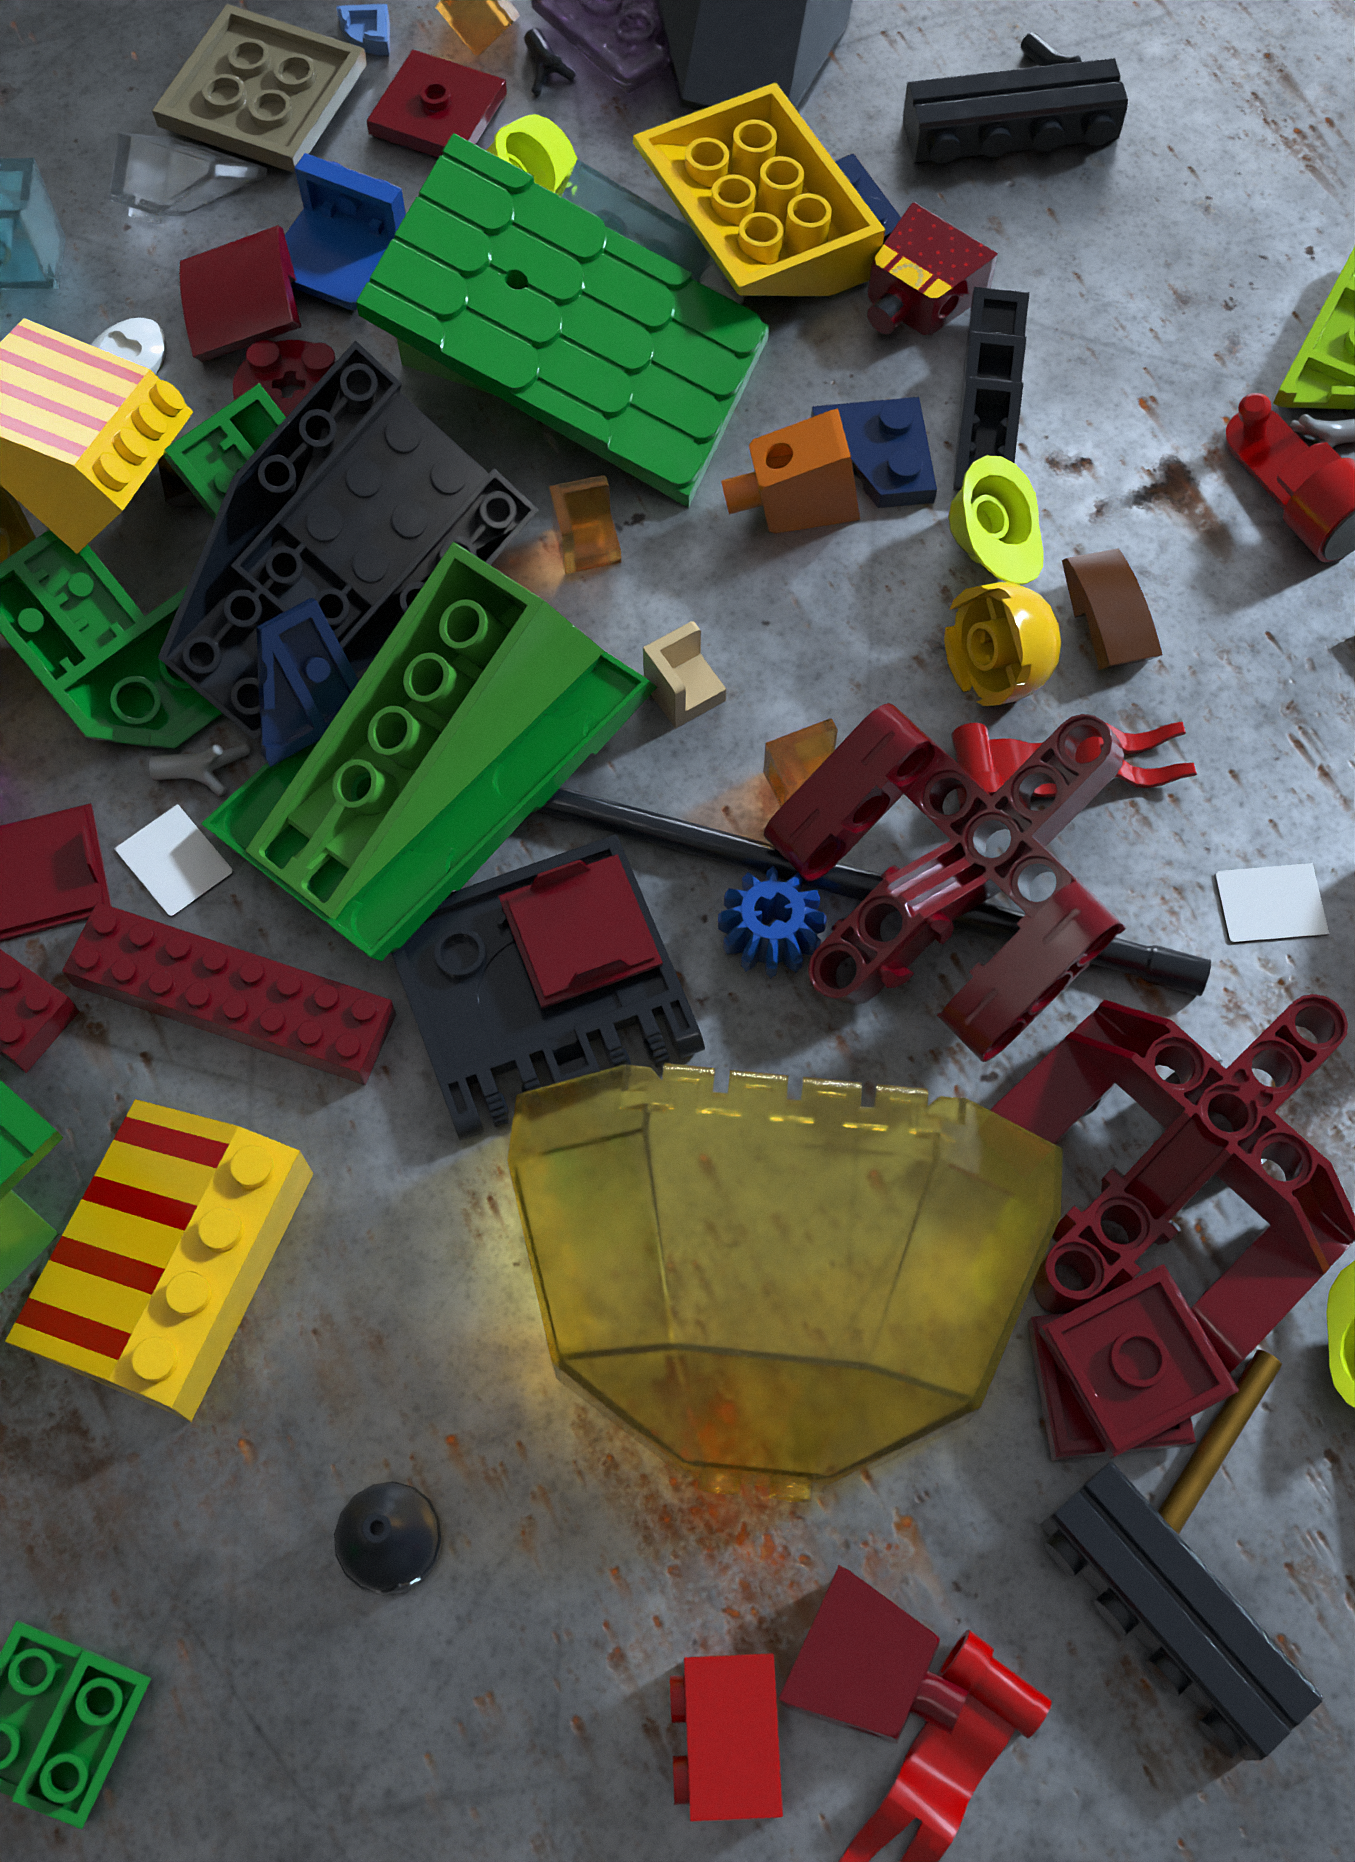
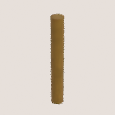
M1256 1351L1236 1383L1239 1391L1227 1398L1157 1511L1178 1535L1282 1366L1275 1356L1266 1351Z

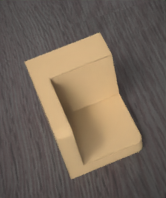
M694 621L643 647L644 677L657 686L651 695L675 729L726 701L725 686L701 655V630Z

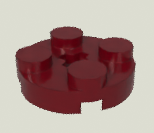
M259 340L248 347L246 351L247 359L240 364L234 376L232 387L234 400L260 383L285 417H287L337 361L335 352L326 343H313L305 340H281L276 342ZM290 385L304 388L303 390H295L290 398H284L281 389Z

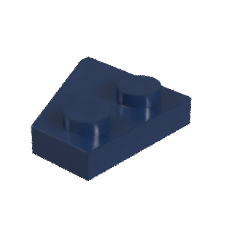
M919 397L812 406L811 417L830 410H839L851 455L853 473L861 480L863 490L878 508L935 503L937 486Z
M313 598L305 600L256 627L261 755L270 767L320 740L359 682L317 600Z

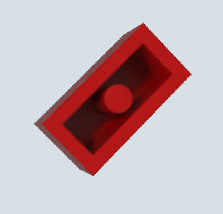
M774 1653L684 1657V1675L670 1676L671 1724L686 1723L687 1755L673 1756L674 1805L689 1804L690 1822L783 1817Z

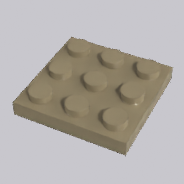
M226 4L153 108L152 112L157 127L295 173L294 167L304 153L309 154L367 66L364 48Z

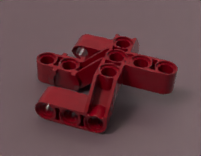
M893 704L881 705L866 716L773 815L764 829V837L806 881L812 882L821 878L835 867L904 794L950 840L901 869L896 865L888 868L880 876L883 880L846 918L839 919L832 926L831 930L833 932L820 944L810 958L808 972L815 990L826 997L857 1005L868 1002L885 986L887 988H896L906 983L914 975L908 966L935 939L943 945L951 937L954 929L952 921L1003 891L1026 913L1016 923L1021 929L985 965L978 962L969 971L973 977L948 1002L942 1013L937 1014L981 1062H987L1002 1052L1090 965L1089 963L1119 933L1121 934L1127 928L1046 848L1116 776L1122 767L1124 758L1123 747L1108 725L1095 715L1080 714L1070 717L991 796L954 759ZM1090 737L1103 738V749L1097 758L1087 763L1076 762V749L1082 741ZM1047 783L1056 784L1057 794L1053 803L1043 810H1031L1030 800L1035 789ZM957 788H965L967 796L963 807L954 814L945 815L943 803L948 793ZM1009 830L1011 841L1006 852L998 857H987L985 848L989 837L996 831ZM1053 872L1056 877V887L1052 895L1043 901H1032L1029 889L1034 878L1041 873ZM899 911L903 922L901 930L891 941L884 942L880 934L881 923L888 914ZM853 957L857 967L856 976L851 984L840 989L836 981L837 968L842 961Z
M1317 994L1301 996L1292 1002L1225 1068L1171 1019L1104 1000L1095 1011L1085 1018L1073 1032H1070L985 1114L971 1131L970 1137L1013 1178L1016 1177L1018 1180L1023 1177L1045 1151L1049 1150L1052 1153L1061 1144L1073 1125L1091 1107L1096 1110L1116 1084L1166 1129L1125 1175L1116 1167H1113L1101 1179L1102 1193L1083 1212L1076 1206H1073L1052 1229L1050 1234L1056 1244L1036 1270L1032 1284L1035 1297L1044 1309L1052 1314L1069 1313L1094 1300L1104 1289L1110 1292L1131 1281L1142 1270L1135 1262L1154 1243L1157 1245L1167 1244L1180 1232L1181 1228L1172 1219L1216 1175L1270 1225L1202 1294L1203 1296L1191 1307V1310L1229 1374L1258 1346L1355 1241V1214L1332 1163L1276 1114L1277 1110L1321 1067L1346 1037L1348 1021L1345 1012L1335 1001ZM1296 1026L1306 1028L1312 1032L1318 1044L1302 1038L1297 1032ZM1155 1066H1166L1174 1070L1180 1077L1181 1084L1168 1083L1162 1079L1157 1073ZM1252 1069H1260L1268 1073L1274 1080L1276 1087L1265 1086L1259 1082L1254 1076ZM1207 1112L1220 1113L1226 1117L1232 1125L1233 1132L1221 1131L1215 1127L1209 1120ZM1261 1159L1272 1160L1278 1164L1284 1171L1286 1181L1275 1180L1269 1176L1263 1169ZM1109 1220L1121 1225L1127 1232L1128 1244H1117L1109 1240L1102 1232L1101 1221ZM1066 1265L1077 1270L1083 1279L1084 1290L1073 1291L1062 1286L1056 1278L1055 1266Z

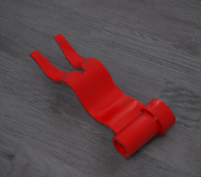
M1183 722L1171 723L1152 731L1138 734L1123 733L1106 723L1121 742L1123 752L1126 754L1141 753L1153 749L1172 738L1186 734ZM981 723L961 725L951 734L957 763L991 796L1044 743H1028L1012 738L990 740L987 727ZM1090 737L1082 741L1076 749V762L1087 763L1097 758L1102 751L1101 748H1103V738ZM1123 760L1122 767L1115 777L1134 787L1152 788L1182 778L1196 776L1197 772L1194 763H1179L1161 768L1144 769L1132 766ZM1043 784L1035 789L1032 796L1056 797V784ZM965 788L956 789L960 809L966 801L967 794Z
M971 1630L965 1631L948 1653L937 1674L969 1691L952 1733L949 1734L928 1722L923 1725L905 1754L887 1795L876 1811L856 1833L839 1862H869L880 1849L901 1833L915 1818L919 1819L921 1823L899 1862H938L956 1836L967 1805L976 1787L999 1757L1015 1730L1027 1739L1030 1738L1046 1718L1052 1700L992 1656L994 1652L992 1646Z

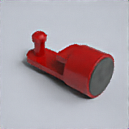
M1261 393L1246 395L1239 403L1238 413L1232 417L1226 428V445L1228 450L1284 510V522L1321 562H1332L1355 551V460L1352 458H1341L1327 442L1313 444L1309 447L1276 412L1271 410V401L1266 395Z

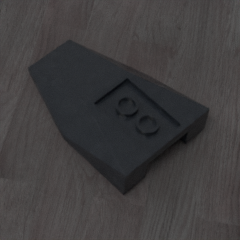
M655 0L680 107L700 111L776 82L796 109L847 27L853 0Z
M356 340L233 476L158 656L161 661L253 740L261 736L257 626L309 598L317 600L358 680H360L452 542H455L491 565L539 511L530 500L495 468L490 473H487L401 394L402 383Z

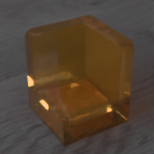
M440 0L435 5L436 9L474 55H480L520 16V13L509 0Z
M597 476L549 486L553 529L565 574L622 563L621 548L611 515L610 490L607 477Z
M833 719L821 721L765 743L763 773L780 807L835 750L838 729Z

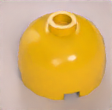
M998 582L966 588L953 600L950 610L958 609L955 616V625L945 627L944 643L948 665L957 685L963 692L970 691L971 687H973L977 695L982 698L977 703L983 706L1001 705L1032 695L1049 680L1059 662L1061 637L1054 613L1050 605L1039 593L1014 582Z

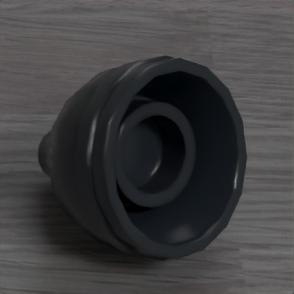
M394 1481L373 1484L354 1495L340 1513L334 1532L335 1555L345 1576L363 1591L381 1596L405 1593L422 1583L436 1566L443 1545L442 1521L432 1501L415 1487Z

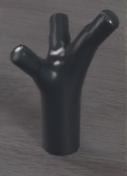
M532 28L527 31L524 42L532 54L536 65V78L532 87V93L540 95L547 77L552 73H557L567 80L573 81L576 78V72L567 67L562 62L561 57L555 54L543 32L538 28Z
M1035 32L1027 34L1021 42V50L1039 67L1082 62V58L1078 55L1068 57L1057 52Z

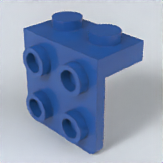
M304 153L294 167L304 208L285 234L297 280L290 283L291 288L346 309L357 310L356 300L366 283L370 281L371 274L390 241L394 239V234L406 215L402 188L394 186L386 180L375 179L345 168L337 162L326 161Z

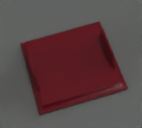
M91 803L0 826V942L88 920L97 902L112 906L94 810Z
M618 854L588 865L580 859L537 874L531 885L498 896L541 1009L663 965Z

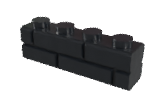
M1110 58L909 81L904 101L903 125L907 140H909L913 163L933 161L942 164L948 163L955 158L981 155L993 158L1002 156L1007 152L1032 149L1050 151L1058 146L1083 143L1096 146L1104 144L1109 140L1119 139L1128 108V97L1123 81L1120 82L1121 75L1116 59Z
M1112 1460L1098 1470L1039 1524L1050 1536L1043 1544L1052 1559L1068 1575L1075 1577L1081 1572L1100 1593V1596L1094 1601L1100 1614L1121 1635L1126 1636L1129 1632L1133 1631L1152 1653L1146 1660V1664L1152 1674L1173 1695L1178 1697L1184 1691L1205 1714L1199 1721L1202 1731L1227 1757L1232 1759L1239 1753L1245 1761L1264 1759L1291 1733L1294 1727L1298 1726L1323 1701L1324 1697Z

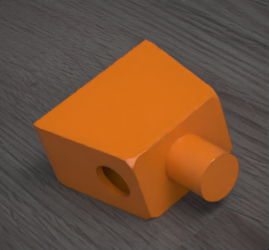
M838 409L824 412L753 439L749 444L754 472L721 480L729 514L763 506L769 532L775 534L860 520L852 460Z

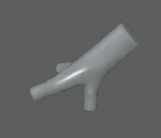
M1304 414L1300 417L1299 421L1293 420L1290 423V428L1294 432L1311 436L1318 443L1327 442L1331 447L1341 443L1355 442V419L1321 421Z
M243 743L223 750L220 745L215 744L201 753L151 756L149 762L150 775L153 780L194 779L206 784L214 793L221 797L226 794L227 787L213 774V770L250 754V747L248 744Z

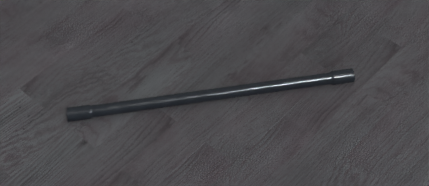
M560 787L542 808L536 811L765 875L774 866L778 871L779 878L788 880L791 876L798 873L770 843ZM840 862L827 874L812 882L806 881L800 875L803 879L802 885L861 901L883 880L880 877L881 873ZM983 902L952 921V923L956 927L1009 941L1021 929L1016 923L1026 913ZM1117 937L1090 962L1091 964L1139 976L1149 983L1197 996L1203 994L1211 969L1210 959L1158 945L1146 946Z

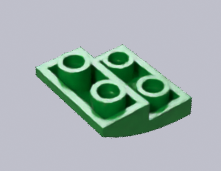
M16 1621L0 1653V1792L13 1797L11 1801L82 1829L151 1677L26 1623Z

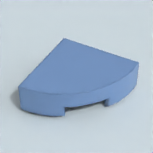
M387 4L337 6L340 29L350 44L364 48L365 52L370 54L390 56V17Z

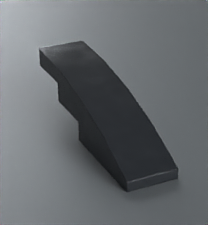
M974 287L965 354L953 490L960 491L962 489L964 475L971 464L987 455L1001 456L1015 464L1024 384L1022 382L1027 339L1025 337L1030 292Z

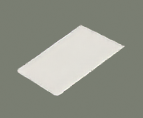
M178 804L114 848L170 916L178 913L233 872L230 865Z
M1313 863L1216 872L1228 935L1232 942L1329 934Z

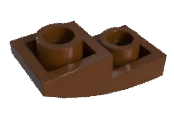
M1119 548L1068 557L1062 560L1075 618L1087 617L1099 670L1152 660L1163 655L1144 594L1128 561Z

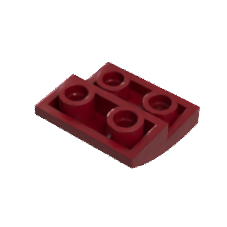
M276 225L180 261V292L184 320L192 356L197 360L205 362L248 347L259 340H267L302 327L290 284L297 280L281 226Z

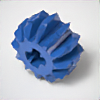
M774 866L767 871L766 881L760 882L747 871L746 875L742 877V890L728 888L724 895V906L727 910L721 911L718 914V929L721 930L720 932L727 934L723 940V948L727 955L743 953L741 967L744 968L745 972L754 968L758 961L766 963L765 972L770 979L777 975L778 963L783 962L789 969L797 973L802 968V954L812 956L820 946L821 939L817 935L825 931L827 922L826 915L823 912L817 911L821 899L818 890L801 892L803 879L800 877L799 872L791 876L786 883L778 881L779 874ZM774 918H775V919H778V920H775V921L771 924L770 927H769V926H766V925L770 924Z

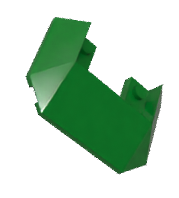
M258 383L166 447L163 457L215 521L233 476L286 417L261 384ZM50 529L0 563V634L85 738L175 750L223 714L158 658L187 586L145 616L88 544L76 554Z

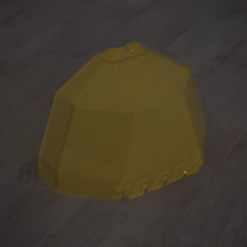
M664 1063L662 1080L651 1067L621 1065L517 1094L507 1161L556 1379L684 1478L698 1479V1490L714 1494L737 1495L740 1494L741 1484L769 1487V1497L772 1499L788 1502H811L812 1491L825 1493L967 1424L981 1408L1061 1217L1062 1148L967 1098L939 1096L928 1105V1089L876 1084L874 1106L862 1107V1082L803 1077L801 1100L787 1099L789 1075L730 1069L728 1093L713 1092L716 1068Z

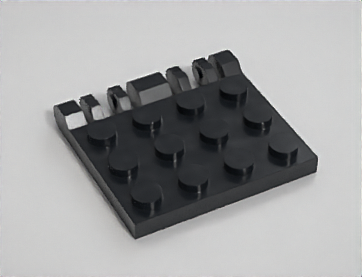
M617 834L473 884L459 891L451 892L405 944L394 953H391L459 1141L484 1132L468 1087L478 1082L495 1128L509 1123V1110L503 1094L498 1092L494 1076L517 1068L522 1082L521 1089L525 1101L532 1108L533 1112L536 1113L547 1109L548 1106L532 1062L545 1059L561 1103L605 1087L589 1041L601 1038L606 1056L618 1082L632 1077V1065L626 1049L622 1047L616 1031L635 1024L639 1025L646 1054L649 1060L654 1063V1066L657 1068L670 1063L666 1045L654 1017L663 1016L666 1030L680 1059L705 1050L699 1026ZM618 854L663 965L541 1009L498 896L531 885L537 874L579 859L588 865Z

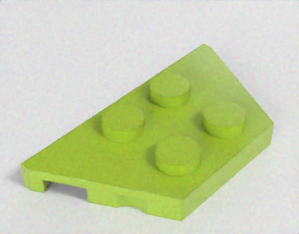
M1355 246L1274 399V405L1292 408L1355 409Z

